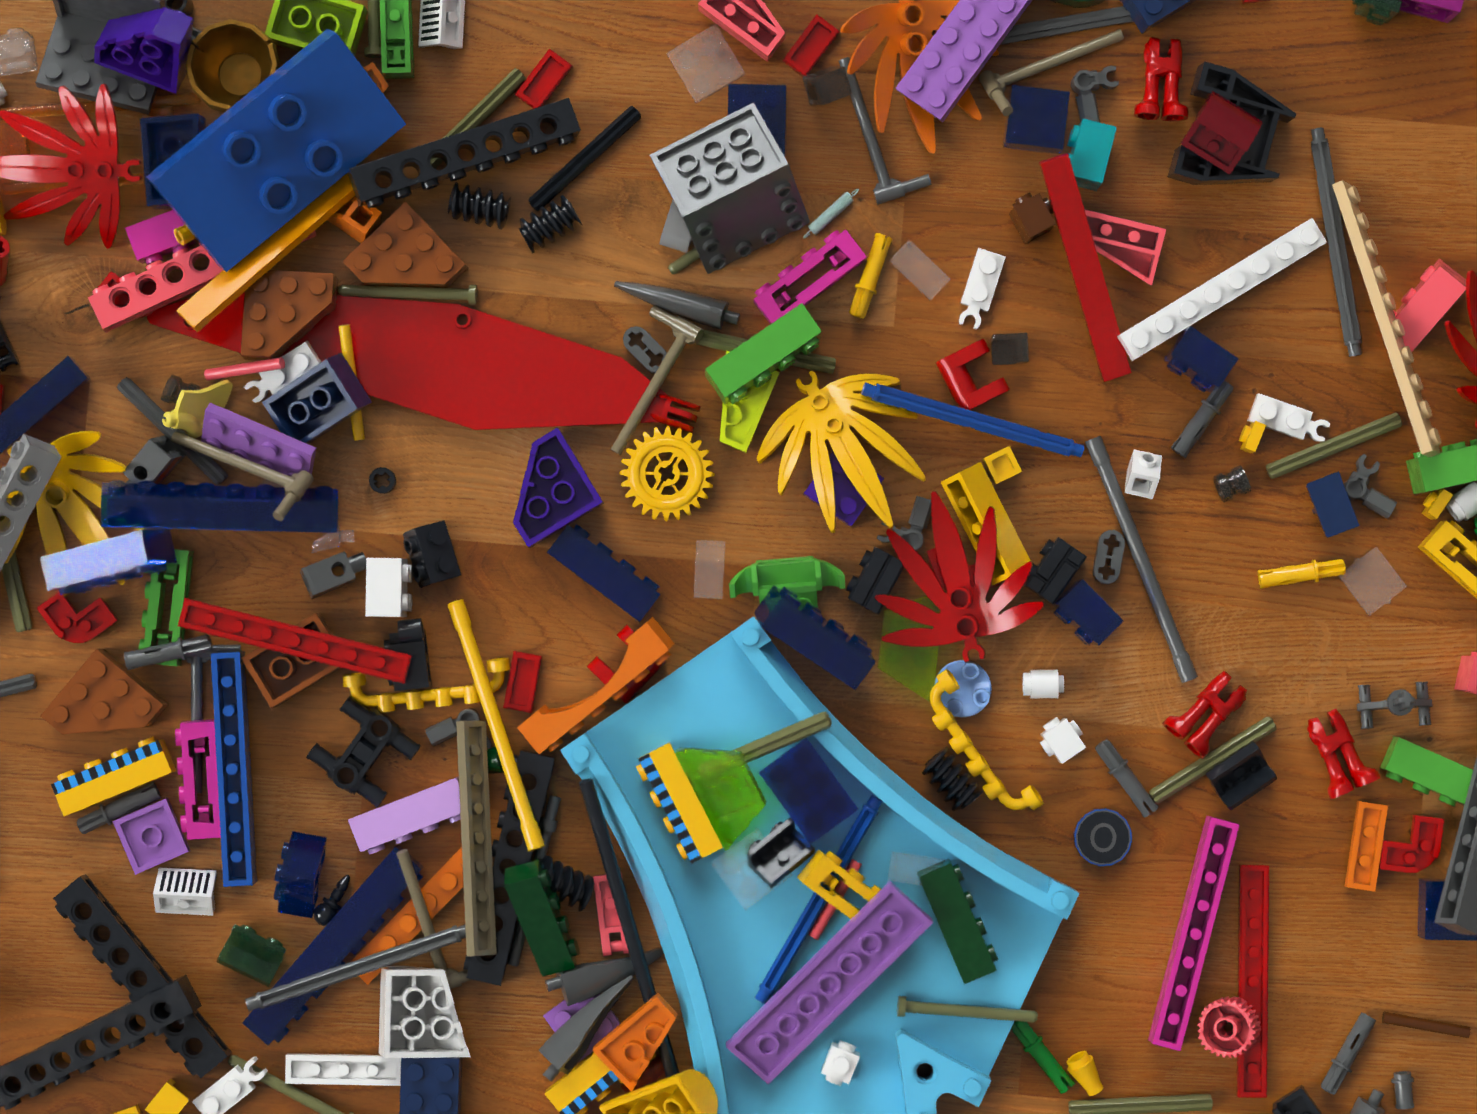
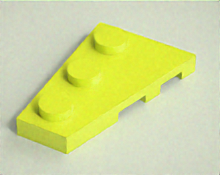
M773 371L770 376L771 379L761 387L756 388L753 385L748 388L747 396L735 404H732L731 401L726 404L722 403L721 443L747 453L780 372Z

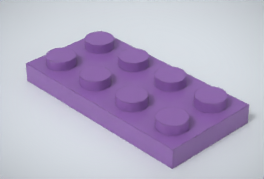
M209 403L205 409L201 436L202 442L288 476H292V474L299 473L302 470L312 475L316 447L213 403Z

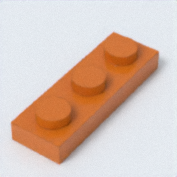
M1357 801L1345 887L1375 892L1388 805Z

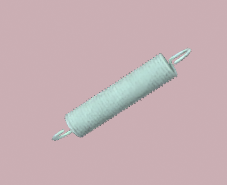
M859 189L854 190L851 194L848 192L842 194L816 220L808 225L810 230L803 238L809 236L810 231L814 235L819 234L847 206L854 202L851 197Z

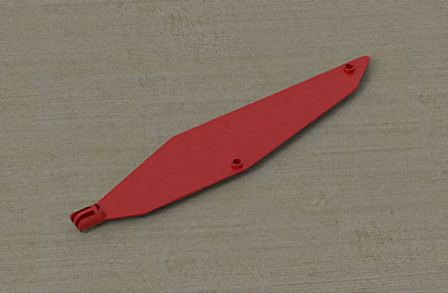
M245 291L198 332L191 326H187L186 321L176 311L190 298L155 310L147 316V320L152 325L241 353ZM337 295L336 308L329 315L323 317L314 325L312 330L290 346L282 355L284 356L306 341L310 343L321 362L329 357L340 354L342 349L338 326L350 324L357 378L369 396L473 430L626 424L650 383L648 378L621 357L453 303ZM461 316L468 318L465 325L458 324V319ZM659 389L640 423L659 422L692 433L693 426L670 419L668 416L696 423L698 416L672 407V404L696 412L700 411L701 406L667 395Z

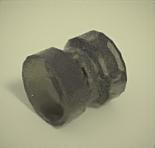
M171 375L164 387L161 400L168 404H176L181 390H200V386L194 383H184L182 378Z
M1241 465L1231 469V472L1228 474L1220 473L1213 476L1216 490L1223 503L1232 500L1234 495H1244L1251 492L1248 477Z

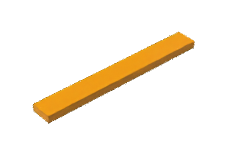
M348 173L228 272L221 271L176 310L178 314L196 332L201 330L355 196Z

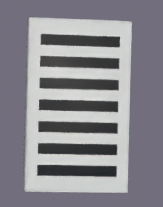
M421 0L418 47L442 46L451 49L463 48L465 0Z
M159 867L153 892L155 912L213 916L215 910L213 891L217 870Z

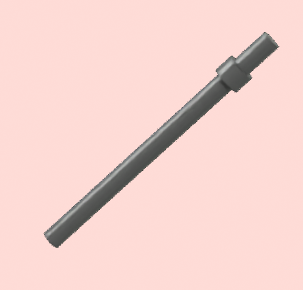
M553 795L549 797L545 816L541 817L539 824L545 847L536 850L533 861L538 859L541 861V859L547 856L552 832H556L558 824L556 816L561 800L560 797ZM519 920L507 964L512 966H519L526 938Z

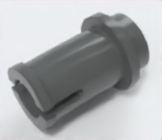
M1409 1071L1394 1072V1078H1391V1083L1395 1085L1396 1109L1414 1108L1412 1092L1414 1077H1411V1072Z

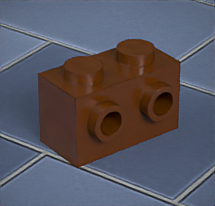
M1027 193L1016 199L1015 203L1012 204L1013 208L1009 216L1024 244L1050 232L1056 225L1051 216L1053 214L1051 203L1047 198L1042 199L1040 193L1033 197L1031 193Z

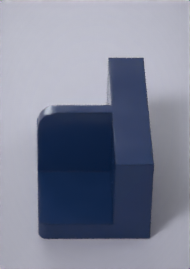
M1339 472L1329 474L1306 484L1315 508L1312 509L1313 514L1317 513L1326 537H1332L1360 526Z

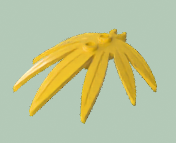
M813 371L809 372L812 379L809 385L802 384L799 378L796 379L798 389L803 394H808V397L793 404L774 422L757 455L758 463L761 464L793 429L784 448L779 468L778 493L783 495L800 459L806 435L810 432V453L814 485L830 532L834 533L836 530V504L832 467L826 446V441H829L837 460L857 492L886 526L892 529L894 527L880 480L868 455L850 430V427H853L869 444L896 465L921 481H926V477L917 463L891 435L868 418L851 410L855 407L883 415L917 419L918 415L915 412L873 401L871 397L861 395L865 382L873 385L881 384L894 387L900 385V380L896 377L882 374H858L838 379L819 390V380Z
M97 431L74 432L50 443L56 447L61 458L36 503L44 548L63 596H66L69 592V559L64 534L53 508L58 510L75 536L102 567L121 585H124L126 581L121 562L106 530L90 507L73 489L142 534L147 532V528L142 521L117 496L90 479L70 471V469L104 473L126 471L127 467L124 464L107 457L93 454L68 455L94 444L101 437V433ZM10 446L7 450L9 456L13 446ZM32 466L24 467L20 473L28 472ZM19 491L11 492L7 498L14 497ZM27 522L4 564L8 563L13 553L15 552L23 536Z

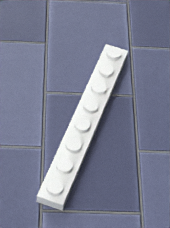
M1313 218L1117 337L1133 361L1321 247L1327 241Z

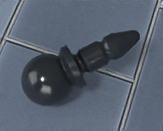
M345 875L338 881L336 888L330 894V898L323 897V903L315 908L314 919L319 925L328 926L336 920V910L341 909L338 902H340L344 891L348 888L349 875Z

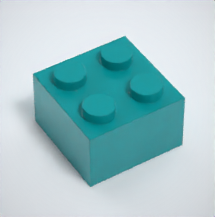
M1083 118L1079 125H1074L1073 129H1071L1067 146L1072 147L1071 152L1068 154L1078 187L1097 191L1102 185L1116 126Z

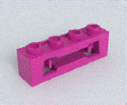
M846 229L841 233L838 230L831 233L824 239L826 245L818 251L813 247L801 257L803 262L794 268L792 265H789L778 274L780 279L773 285L767 282L755 291L757 297L753 299V302L770 324L801 303L806 306L866 260L867 256ZM834 249L838 252L831 255L828 260L834 268L845 259L848 260L838 270L834 271L832 268L795 296V302L781 312L780 308L791 301L786 291L781 293L776 299L773 298L784 287L786 289L790 288L822 264L825 260L824 257Z
M214 719L182 721L180 728L175 729L176 746H181L182 757L177 758L178 775H183L184 786H179L180 804H185V815L180 816L181 832H187V840L221 838ZM205 737H209L210 754L206 756L208 804H213V820H210L209 805L199 806V819H195L194 805L197 803L194 755H191L190 740L193 739L194 753H205Z

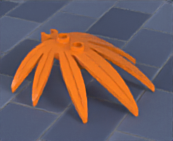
M899 0V3L879 4L859 11L841 27V33H857L877 24L864 36L853 52L847 68V74L849 75L856 72L872 56L884 37H887L879 60L874 89L875 119L879 133H884L894 87L897 53L899 54L900 79L902 80L932 39V31L937 32L945 19L941 18V15L948 17L959 0ZM996 50L992 56H998L999 51ZM967 89L957 102V105L974 120H981L980 111L970 90ZM904 96L910 117L920 139L928 152L934 154L936 152L934 116Z

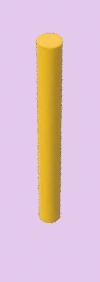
M350 324L339 325L342 354L357 377ZM360 410L351 416L353 440L355 441L365 439L362 412Z

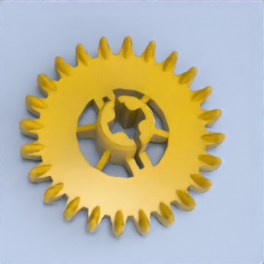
M667 426L664 434L661 435L658 428L655 427L654 437L651 438L647 432H643L644 442L642 443L634 439L633 442L637 449H626L631 459L621 460L623 464L628 466V469L619 472L620 475L628 477V480L622 482L621 486L631 488L626 493V498L636 497L632 507L635 508L643 504L642 515H645L651 509L654 520L660 512L663 513L666 522L669 519L670 513H673L676 519L680 520L681 510L690 516V505L698 509L701 508L697 500L698 497L708 499L703 488H713V485L706 481V478L715 476L713 472L706 470L707 467L713 464V461L703 459L709 453V450L699 451L698 448L702 441L698 440L692 444V433L682 438V429L678 428L675 434L671 435L670 427ZM660 453H673L667 461H661L658 455ZM656 456L659 463L655 467L654 472H646L648 463ZM675 457H677L676 462H675L674 465L672 466ZM682 459L688 467V472H680L678 468ZM669 466H672L674 479L668 478L665 482L663 481L659 490H656L662 482L660 470L662 468L667 470ZM646 475H654L656 483L653 488L649 486ZM680 476H688L686 485L678 491L675 485L679 481ZM665 487H673L676 492L672 495L661 494Z

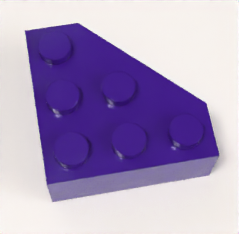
M165 7L108 20L95 45L94 63L177 94L187 73L186 62L192 40L193 18L181 11H174Z
M558 427L532 443L513 523L528 548H532L604 504Z

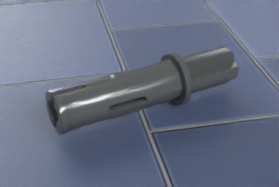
M1220 380L1206 401H1201L1202 406L1170 447L1174 452L1184 458L1187 457L1217 414H1221L1219 409L1233 391L1231 384L1225 380Z
M209 635L182 640L180 637L175 642L124 652L125 665L128 670L174 659L182 658V660H186L187 656L211 651L212 641Z
M1110 740L1101 741L1095 747V751L1109 768V775L1113 774L1139 809L1144 818L1149 816L1150 812L1143 802H1146L1152 812L1156 811L1159 806L1153 801L1127 765L1128 760L1121 757Z
M153 781L105 806L101 804L99 805L100 809L79 818L77 826L82 834H86L105 824L110 826L113 824L112 821L160 799L159 789Z
M1361 1012L1335 1060L1331 1059L1333 1063L1320 1085L1323 1090L1333 1095L1337 1093L1348 1071L1352 1072L1350 1068L1376 1022L1375 1019ZM1357 1034H1359V1038L1357 1039L1354 1047L1350 1049Z

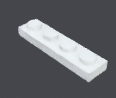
M286 1054L285 1084L400 1086L401 1058H383L381 1055Z

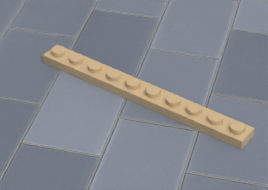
M1343 180L1332 184L1421 454L1427 457L1440 454L1438 445L1441 444V438L1437 429L1431 426L1429 420L1432 417L1431 408L1428 402L1422 399L1420 390H1423L1422 381L1419 375L1413 372L1411 363L1414 362L1413 354L1410 348L1404 345L1402 336L1405 335L1404 327L1401 321L1395 318L1393 311L1396 308L1395 300L1390 292L1387 293L1384 282H1387L1386 273L1381 265L1378 266L1375 257L1378 255V250L1373 239H1369L1366 230L1369 228V222L1366 215L1360 212L1358 202L1361 201L1360 195L1355 186Z

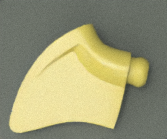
M223 380L200 390H181L175 409L163 414L166 419H162L164 426L173 429H183L192 438L200 437L202 435L205 409L209 403L224 408L230 397L233 384L229 380Z

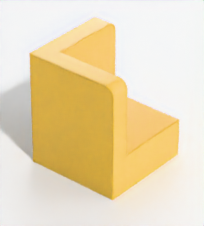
M170 1079L145 1110L149 1114H179L189 1102V1098L173 1086L175 1081Z

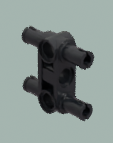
M350 695L340 708V711L361 724L358 734L343 755L338 758L322 748L318 743L313 746L306 758L327 771L326 775L338 787L350 794L353 793L355 795L358 793L378 808L388 792L383 791L369 781L366 774L386 746H392L408 757L409 760H412L421 745L402 733L400 725L395 723L389 716L384 715L377 709H368ZM377 720L385 721L388 726V731L384 736L377 735L373 730V725ZM344 767L350 768L354 773V779L351 783H345L340 778V772Z

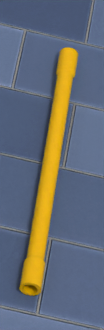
M464 599L453 601L447 604L454 627L458 632L510 789L528 852L543 848L545 844L538 823L534 818L471 628V620Z

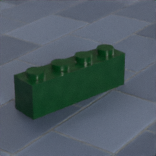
M948 858L918 871V877L963 983L966 984L997 971L993 962L998 961V957L992 944L986 946L982 937L987 934L981 917L975 919L971 911L976 905L970 891L963 892L960 882L965 879L959 865L952 866Z
M539 859L505 868L504 886L542 977L576 968V956L579 955V947L576 939L570 938V925L566 915L562 916L559 911L561 909L558 894L551 891V878L548 870L542 869Z

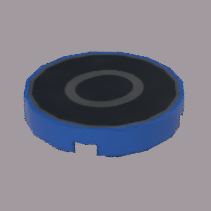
M1107 808L1089 811L1077 822L1074 831V845L1080 856L1089 863L1098 866H1110L1121 861L1129 852L1132 843L1131 828L1127 820L1118 812Z

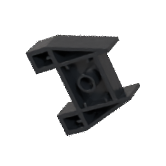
M1204 61L1197 67L1190 95L1208 99L1211 92L1214 91L1261 120L1262 125L1251 146L1243 154L1231 174H1228L1181 145L1174 151L1167 177L1192 185L1261 183L1276 180L1279 178L1280 173L1265 169L1278 120L1288 123L1296 117V113L1233 69Z

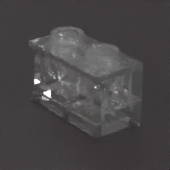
M22 28L7 30V34L0 35V76L38 70L34 38L29 32L24 31Z

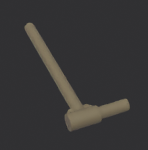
M1118 29L1001 76L998 73L987 70L980 74L979 82L990 99L995 101L1002 114L1008 116L1013 112V108L1004 95L1007 85L1122 41L1124 36L1121 29Z
M657 306L651 308L649 316L670 326L676 339L611 447V450L621 455L686 343L689 345L698 343L704 335V329L680 316L675 317Z
M177 431L171 437V442L284 486L286 496L273 513V517L278 521H283L295 502H299L314 480L313 476L307 471L302 470L299 473L288 476Z
M403 849L396 854L424 937L434 934L435 930L408 849ZM441 948L430 951L434 967L445 970L450 989L462 986V983L473 980L467 978L468 970L458 972L452 968H447Z

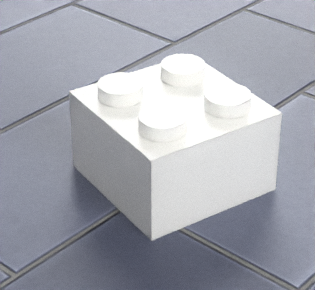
M366 558V616L407 617V611H412V594H407V582H412L413 575L412 565L408 564V559Z

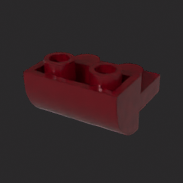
M1212 91L1198 112L1193 124L1183 137L1181 145L1228 174H1231L1243 154L1247 152L1254 141L1262 121Z

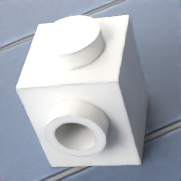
M1134 449L1127 468L1124 493L1153 499L1160 480L1162 456Z
M1055 717L1043 725L1045 731L1040 735L1044 740L1040 744L1047 755L1050 757L1054 754L1059 763L1063 764L1086 748L1079 738L1083 733L1074 720L1069 722L1066 718L1059 720L1058 717Z
M832 1041L821 1071L822 1074L826 1075L825 1080L839 1086L842 1085V1082L850 1083L860 1058V1052L855 1051L856 1046L845 1041H840L839 1044Z

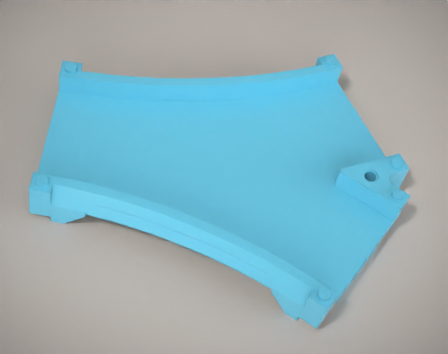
M755 617L743 623L560 750L581 780L593 778L604 817L618 841L649 910L679 1000L694 1070L704 1074L712 1083L718 1100L717 1114H937L936 1101L944 1093L954 1094L977 1107L980 1106L991 1083L989 1074L1014 1021L907 1012L905 1017L897 1016L898 996H906V1001L1020 1010L1062 919H1068L1080 893L1074 888L1040 872L1009 854L1007 855L949 817L901 779L859 742L819 701L776 648ZM825 711L831 718L830 728L718 776L704 780L699 773L698 768L700 764ZM668 742L671 743L723 845V848L692 864L689 858L683 860L676 847V844L680 843L676 832L669 833L662 819L667 816L663 807L657 808L649 792L654 790L649 779L643 782L636 768L640 764L639 757ZM873 795L883 802L878 809V815L875 816L851 860L854 859L862 864L858 872L866 878L863 883L869 888H872L875 884L882 889L891 881L932 918L933 924L772 1082L767 1084L726 1048V1042L764 1005V1003L755 999L760 989L759 985L766 977L814 893L813 890L797 878L812 856L771 889L748 866V849L756 840H762L770 834L771 829L778 822H784L791 817L795 821V829L815 847V853L818 849L824 854H827L830 850L836 855L860 814L863 804H867L869 798ZM948 858L952 866L959 865L965 879L960 882L963 892L970 891L976 905L971 911L975 919L981 917L987 934L982 937L986 946L992 944L998 957V961L993 962L997 971L966 984L963 983L917 874L918 871ZM850 887L844 895L846 900L860 910L868 903L866 899ZM836 909L819 940L807 934L777 986L775 994L851 919ZM832 1041L838 1044L840 1041H845L856 1046L855 1051L860 1052V1058L849 1084L842 1082L841 1086L835 1085L825 1080L826 1075L821 1073ZM920 1064H930L932 1066V1073L927 1077L918 1076L916 1070Z

